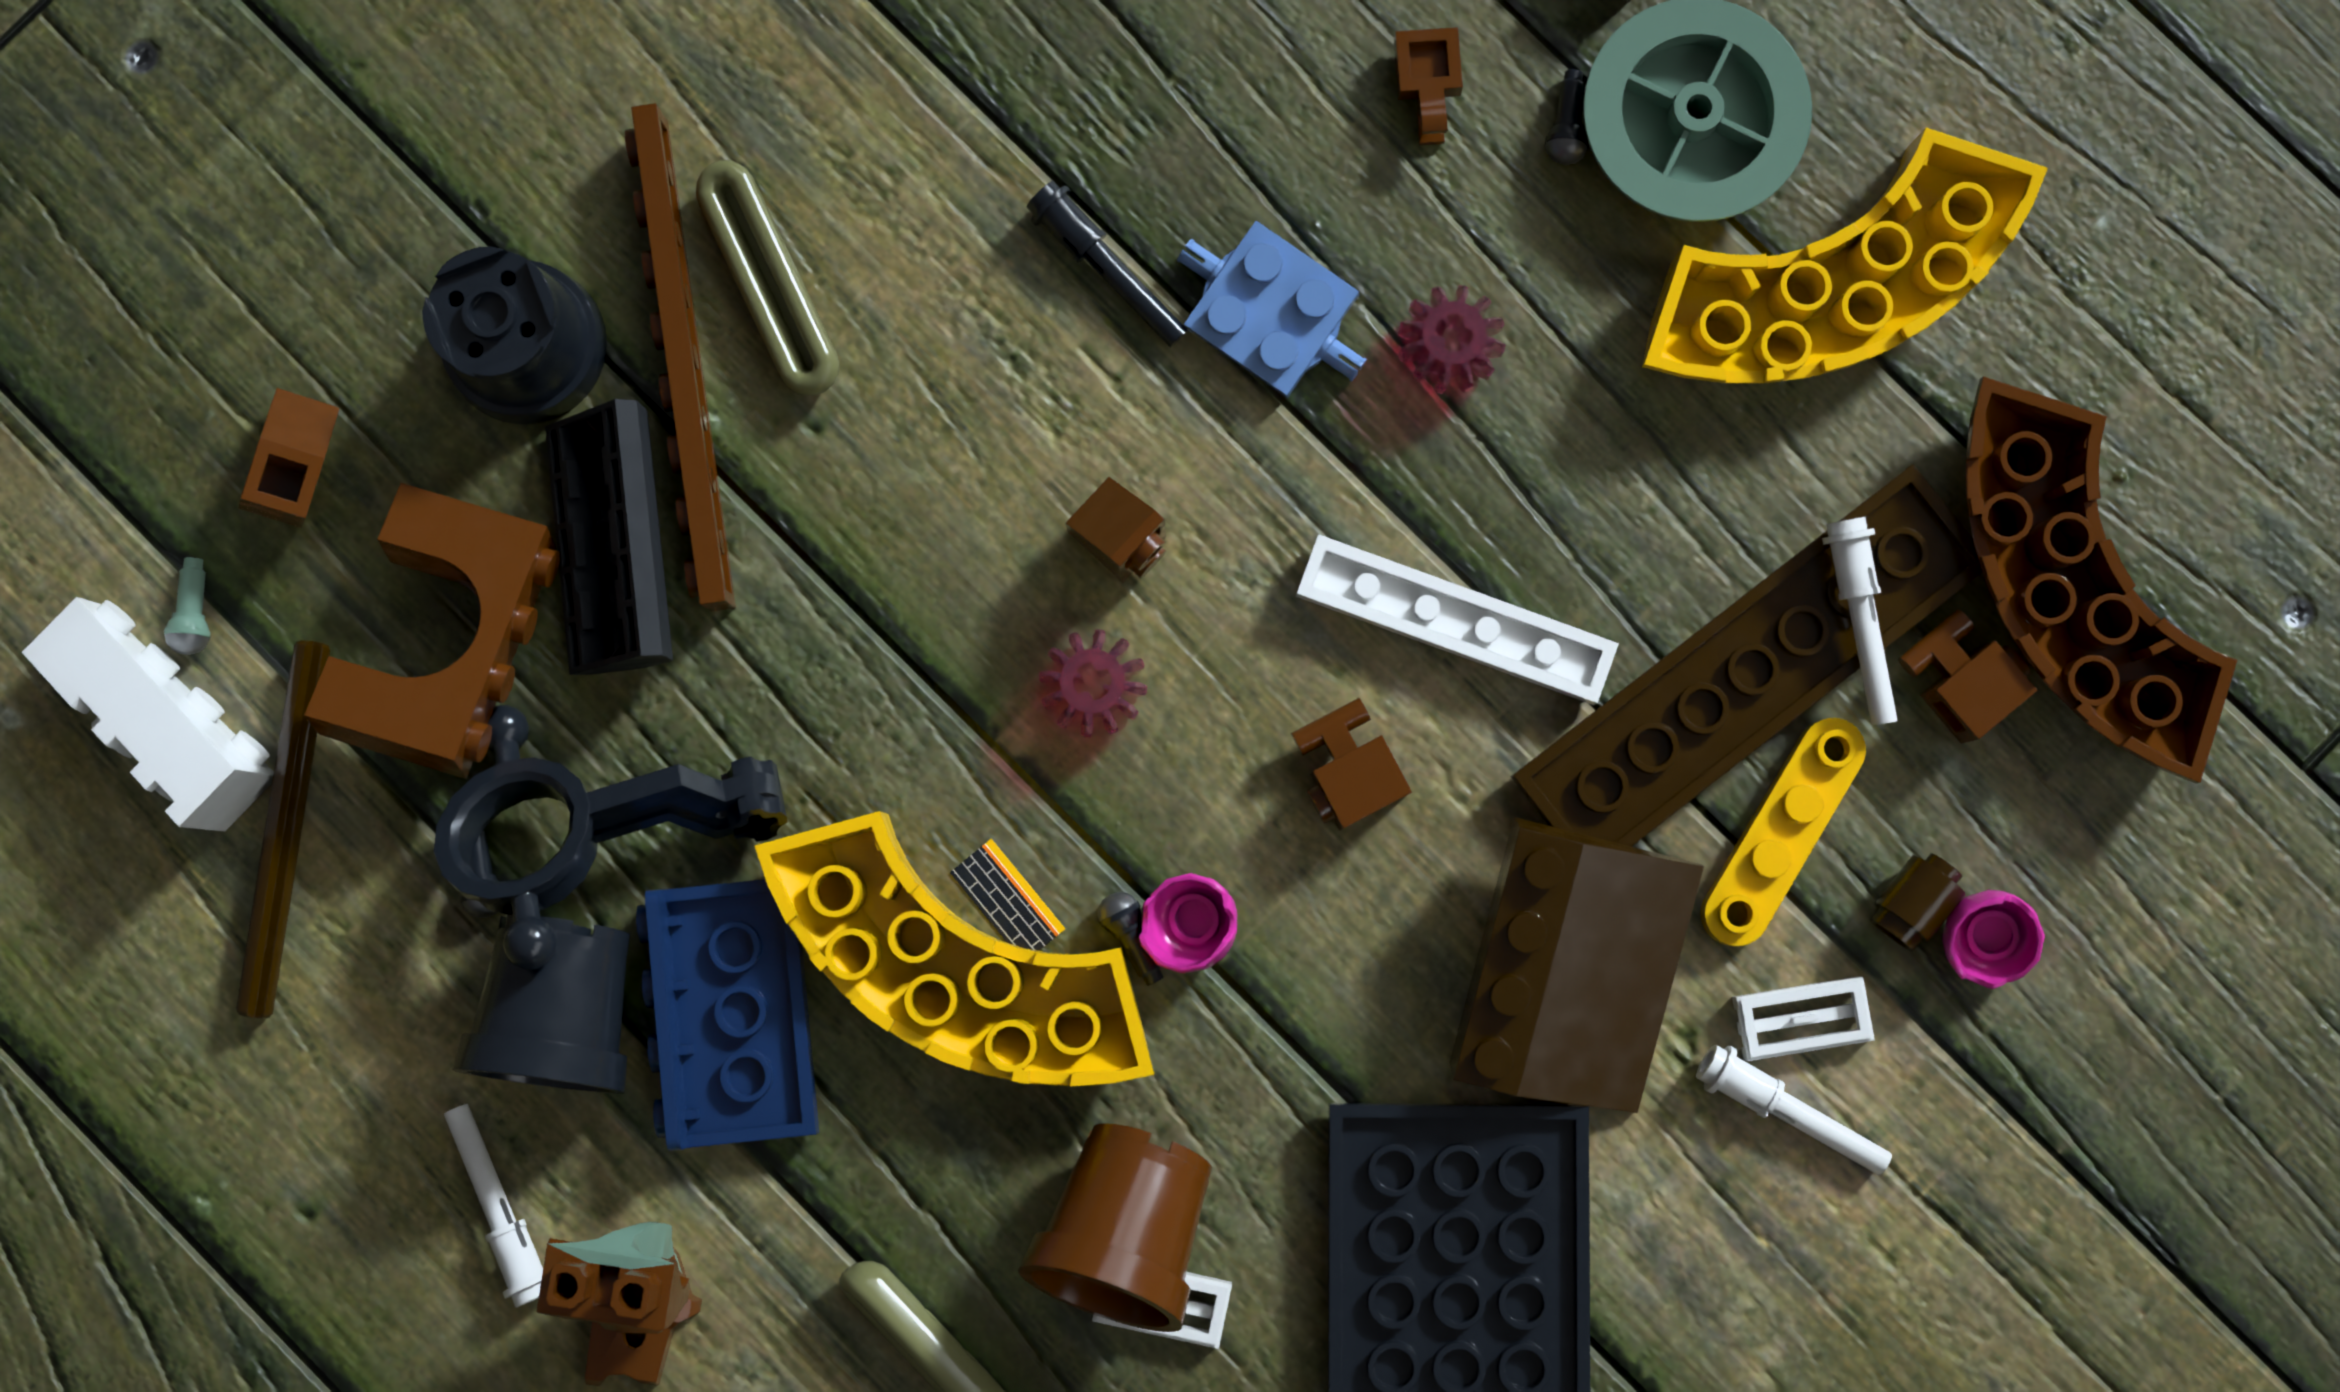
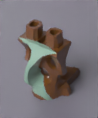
M659 1222L639 1223L612 1231L598 1239L580 1242L550 1238L546 1248L536 1312L564 1319L592 1321L585 1372L586 1385L600 1386L609 1375L622 1374L642 1384L655 1386L660 1384L672 1336L678 1323L699 1313L702 1299L692 1294L689 1278L686 1277L680 1255L673 1247L672 1226ZM625 1333H646L645 1340L641 1346L633 1348L627 1343Z

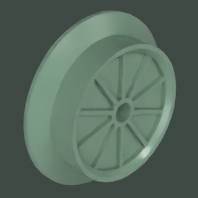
M1670 0L1649 7L1634 15L1622 24L1603 45L1587 79L1583 101V118L1588 143L1596 162L1609 181L1623 195L1642 208L1663 217L1688 222H1709L1734 217L1753 209L1771 197L1787 181L1797 167L1807 146L1812 122V98L1807 75L1799 57L1786 38L1764 18L1747 8L1723 0ZM1688 111L1695 112L1700 119L1693 118Z

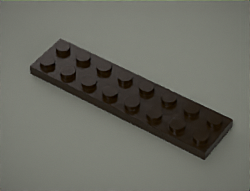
M1914 464L1907 467L1838 521L1865 517L1867 529L1874 528L1875 535L1869 536L1881 593L1873 595L1884 649L1982 573L1972 536ZM1827 530L1510 776L1549 826L1632 847L1860 669L1848 600L1839 601V589L1830 544L1823 545L1822 538L1828 537Z

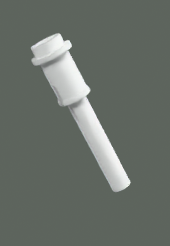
M1865 517L1826 524L1828 537L1822 538L1823 545L1830 544L1839 589V601L1848 600L1871 725L1898 721L1873 595L1881 593L1869 536L1875 535L1874 528L1867 529Z
M1713 1045L1703 1057L1698 1067L1696 1078L1704 1082L1705 1091L1714 1093L1718 1090L1755 1111L1762 1118H1766L1768 1113L1773 1114L1877 1175H1881L1887 1169L1892 1158V1154L1889 1151L1784 1092L1785 1084L1783 1081L1769 1076L1738 1058L1736 1048L1727 1046L1723 1049Z
M469 1105L458 1106L444 1113V1116L492 1231L485 1238L490 1243L508 1287L502 1293L504 1298L511 1297L517 1308L539 1298L543 1267L527 1231L525 1219L516 1222Z

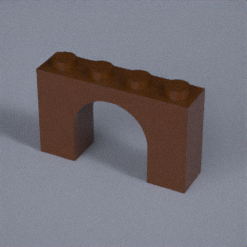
M400 483L378 536L379 544L391 563L457 582L472 591L479 598L481 608L477 634L469 649L456 662L439 672L421 677L395 676L329 656L304 716L321 736L466 779L473 761L481 762L487 753L492 737V726L488 725L496 702L504 703L510 694L515 677V668L511 666L519 644L527 645L534 633L538 617V611L534 608L541 587L549 588L553 583L559 567L560 553L556 551L550 532L545 525Z

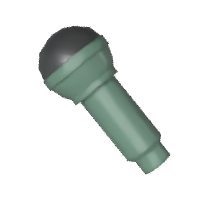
M184 558L183 568L179 570L176 612L172 613V618L164 628L166 644L176 653L184 655L199 653L207 646L211 635L208 624L205 621V616L202 615L206 572L203 570L204 560L200 558Z

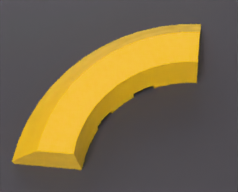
M1925 128L1906 148L1895 176L1876 205L1855 223L1829 237L1811 243L1804 249L1773 256H1766V254H1726L1683 245L1670 264L1651 321L1642 367L1682 378L1719 383H1773L1810 378L1848 368L1887 352L1922 332L1955 307L1989 273L1988 271L2007 246L2013 242L2029 214L2048 168Z
M881 811L755 845L768 888L786 924H789L810 956L809 959L868 1019L886 1031H890L906 1043L944 1063L983 1075L1023 1084L1072 1087L1112 1084L1154 1075L1122 947L1094 953H1047L1022 948L998 940L976 929L949 910L921 881L908 862L896 838L889 814Z

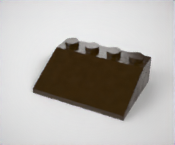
M1514 817L1449 1062L1453 1080L1519 1097L1638 1113L1704 866Z

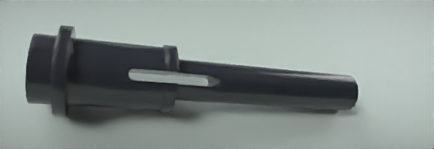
M1054 181L1046 184L1026 206L1033 214L1031 222L1035 226L1042 223L1074 256L1073 259L1077 263L1085 259L1170 348L1175 345L1188 330L1102 241L1107 234L1100 230L1068 197L1071 190L1067 186L1060 188Z

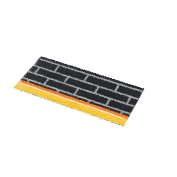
M992 838L950 872L1007 943L1040 951L1066 929Z

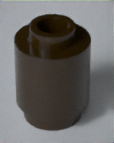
M1930 853L1926 860L1912 855L1875 902L1878 910L1870 921L1891 940L1913 952L1921 941L1928 943L1966 895L1957 884L1963 876L1951 864L1933 853Z

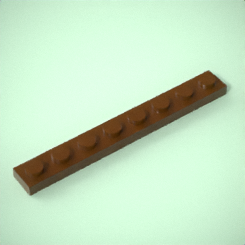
M656 103L631 107L634 128L625 129V144L631 166H639L642 182V189L633 191V202L640 228L648 227L651 250L642 251L643 273L647 287L649 289L656 288L659 312L650 313V325L656 349H665L668 373L659 374V390L664 410L666 412L673 411L676 428V435L667 437L668 455L673 472H682L685 497L676 498V513L682 535L691 536L694 559L685 560L686 584L690 597H699L700 605L709 611L736 608L669 124Z

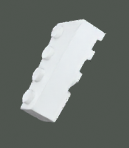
M76 597L22 653L72 708L83 714H87L90 710L93 711L97 718L91 723V730L107 747L116 750L127 758L134 757L139 762L130 773L145 790L150 792L155 790L173 802L165 812L179 827L226 831L272 784L274 771L264 763L269 758V753L246 732L240 730L237 734H234L219 719L225 711L209 694L198 687H194L190 691L175 676L180 667L166 652L152 643L145 647L130 632L136 625L123 610L108 600L99 604Z

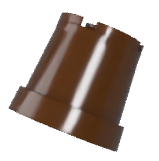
M1096 1124L1093 1126L1092 1131L1090 1130L1089 1136L1085 1140L1081 1154L1045 1232H1039L1034 1235L1018 1269V1273L1026 1282L1043 1293L1093 1315L1147 1330L1161 1332L1179 1331L1183 1326L1191 1292L1190 1287L1185 1282V1277L1204 1197L1209 1185L1212 1166L1202 1156L1172 1141L1169 1151L1148 1143L1152 1134L1150 1132L1118 1124Z

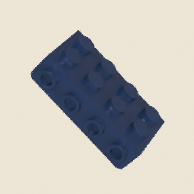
M766 879L646 891L645 904L637 906L636 924L639 940L642 944L649 943L651 969L643 970L642 992L645 1006L655 1010L656 1034H649L648 1060L652 1073L660 1072L662 1098L655 1099L653 1105V1119L657 1137H666L668 1151H678L691 1147L807 1136L820 1133L803 948L789 924H786L768 888Z

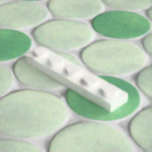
M1319 534L1296 594L1298 598L1592 705L1597 704L1619 645V643Z

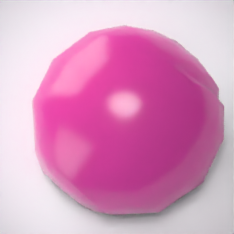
M1193 873L1167 878L1150 894V898H1147L1143 903L1142 930L1139 935V941L1143 949L1160 967L1179 973L1206 970L1221 961L1233 946L1237 934V909L1235 901L1229 895V891L1214 879Z
M1986 890L1965 896L1946 919L1942 933L1945 956L1962 980L1967 979L1988 989H1996L2005 983L2023 978L2040 961L2045 938L2035 910L2016 895L2000 890Z

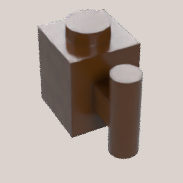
M1957 609L1900 656L1898 661L1904 670L1914 678L1931 664L1942 674V677L1921 693L1920 696L1962 744L1979 740L2038 690L2027 678L2031 674L2027 663L2009 646L2001 647L1996 641L1975 648L1967 655L1958 645V642L1974 629V625L1965 613Z
M1360 698L1291 733L1302 756L1325 744L1333 761L1314 770L1310 774L1316 785L1307 789V793L1322 822L1325 824L1334 819L1339 830L1412 793L1382 735L1357 748L1349 731L1371 720Z

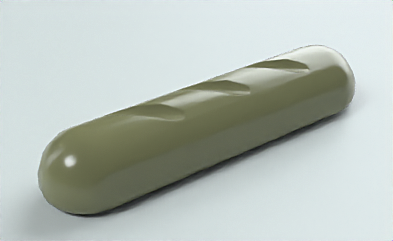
M720 160L711 163L701 172L697 180L696 196L698 204L775 367L788 389L798 395L815 396L824 393L834 384L839 375L840 363L838 355L757 184L747 168L735 161Z
M862 1261L849 1266L839 1278L840 1289L847 1299L936 1392H1006L991 1374L962 1347L930 1311L925 1309L913 1293L883 1264L874 1261Z

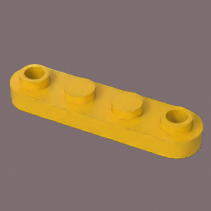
M1826 718L1809 725L1798 738L1702 902L1700 911L1702 925L1707 934L1718 943L1728 946L1748 945L1756 941L1766 930L1865 760L1866 745L1864 738L1858 728L1852 723L1840 718ZM1829 738H1835L1843 745L1844 753L1839 761L1830 760L1824 752V745ZM1736 901L1742 903L1747 909V919L1740 926H1734L1727 918L1728 907Z

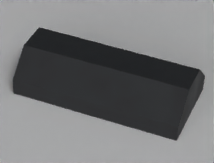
M613 399L545 426L557 551L560 553L559 573L570 675H591L642 669L673 661L648 411L637 400Z

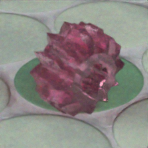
M1465 285L1458 286L1451 302L1448 301L1445 291L1440 286L1434 287L1431 290V306L1415 299L1409 307V312L1415 321L1401 322L1398 329L1399 336L1412 342L1400 349V360L1402 362H1411L1420 359L1422 362L1417 365L1412 378L1417 383L1425 380L1430 372L1438 375L1435 382V392L1441 394L1445 393L1450 377H1455L1457 386L1463 393L1469 392L1473 387L1472 372L1478 377L1488 380L1495 371L1488 358L1502 357L1506 347L1500 340L1491 337L1502 331L1504 327L1503 319L1501 317L1482 318L1488 310L1491 300L1483 296L1478 299L1473 307L1466 304L1469 293L1468 287ZM1446 328L1458 330L1457 338L1460 344L1457 351L1445 349L1446 343L1443 335Z
M1095 630L1092 649L1088 650L1084 649L1080 635L1074 632L1069 635V643L1075 655L1069 658L1060 649L1055 647L1048 653L1050 659L1063 669L1061 673L1042 671L1039 675V681L1047 686L1061 687V690L1045 696L1042 699V703L1047 710L1055 709L1065 703L1069 704L1057 721L1058 726L1064 730L1070 727L1080 714L1083 716L1081 723V735L1083 738H1092L1095 718L1101 717L1107 733L1110 736L1118 733V726L1111 713L1117 709L1132 721L1139 715L1138 710L1124 700L1125 695L1133 697H1145L1147 695V685L1140 682L1125 681V678L1145 669L1144 662L1139 658L1132 659L1122 665L1119 664L1130 647L1129 642L1124 638L1117 641L1110 652L1107 653L1104 651L1106 645V633L1104 630ZM1094 668L1099 677L1108 674L1111 677V686L1103 685L1106 695L1101 699L1093 700L1089 692L1078 694L1076 691V683H1084L1081 673L1087 669Z

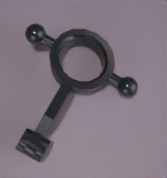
M499 705L494 707L488 725L492 726V737L488 750L493 752L495 766L473 776L451 797L436 826L434 854L442 876L464 897L480 902L488 910L507 915L513 914L514 923L504 934L503 948L507 959L512 964L529 970L537 969L547 964L556 953L557 938L552 926L546 921L541 920L540 911L564 900L585 880L597 856L598 843L667 821L714 839L734 834V837L737 839L751 838L758 842L777 836L778 829L788 823L777 765L772 760L759 761L752 756L740 758L731 762L730 770L721 775V780L677 764L587 792L581 780L560 763L535 757L520 759L519 749L524 745L529 734L527 719L518 709L510 705ZM540 798L559 800L568 807L570 812L568 834L559 852L541 869L521 879L501 882L480 878L474 874L471 866L472 849L482 830L502 811L522 801Z

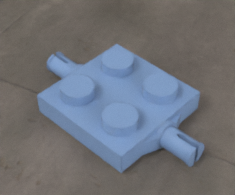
M1258 221L1254 222L1238 247L1224 256L1222 260L1197 244L1194 239L1189 240L1185 245L1186 250L1204 263H1201L1184 250L1178 256L1177 262L1184 264L1207 280L1203 297L1184 323L1185 328L1286 398L1292 393L1305 372L1318 365L1321 360L1349 378L1351 382L1358 375V370L1339 357L1344 358L1359 370L1362 369L1367 359L1338 341L1337 337L1342 319L1359 296L1357 289Z

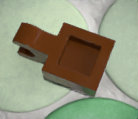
M1458 27L1395 31L1394 51L1398 100L1417 99L1419 146L1444 144V133L1448 131L1445 97L1461 96L1463 89Z

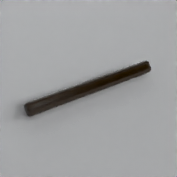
M300 640L296 642L293 649L236 1006L238 1014L244 1017L270 1018L274 1010L317 738V731L304 714L326 661L330 656L329 645L321 642Z

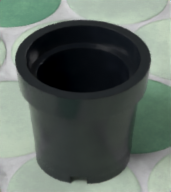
M491 246L464 251L448 260L435 276L437 280L430 292L429 298L425 297L422 310L424 329L430 344L442 358L448 376L470 404L482 413L502 422L536 424L562 416L583 401L600 377L607 350V335L602 314L594 299L584 287L570 276L549 265L527 260L518 254ZM528 324H533L535 326V333L531 337H523V328ZM478 344L482 345V355L477 358L471 357V348Z
M513 914L507 915V917L501 916L471 1033L461 1035L452 1070L468 1075L538 1086L624 1094L627 1056L619 1054L626 960L630 934L600 925H594V931L591 934V929L573 925L574 921L540 916L541 920L546 921L553 927L557 938L556 953L542 967L525 970L512 964L506 957L503 948L504 934L514 921Z

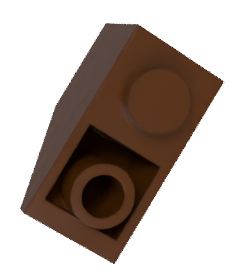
M276 388L238 509L302 528L340 408Z
M1110 477L1101 484L1065 523L1068 533L1122 583L1133 572L1140 579L1143 578L1166 553V550L1163 548L1166 543L1164 541L1166 538L1165 519L1156 510Z

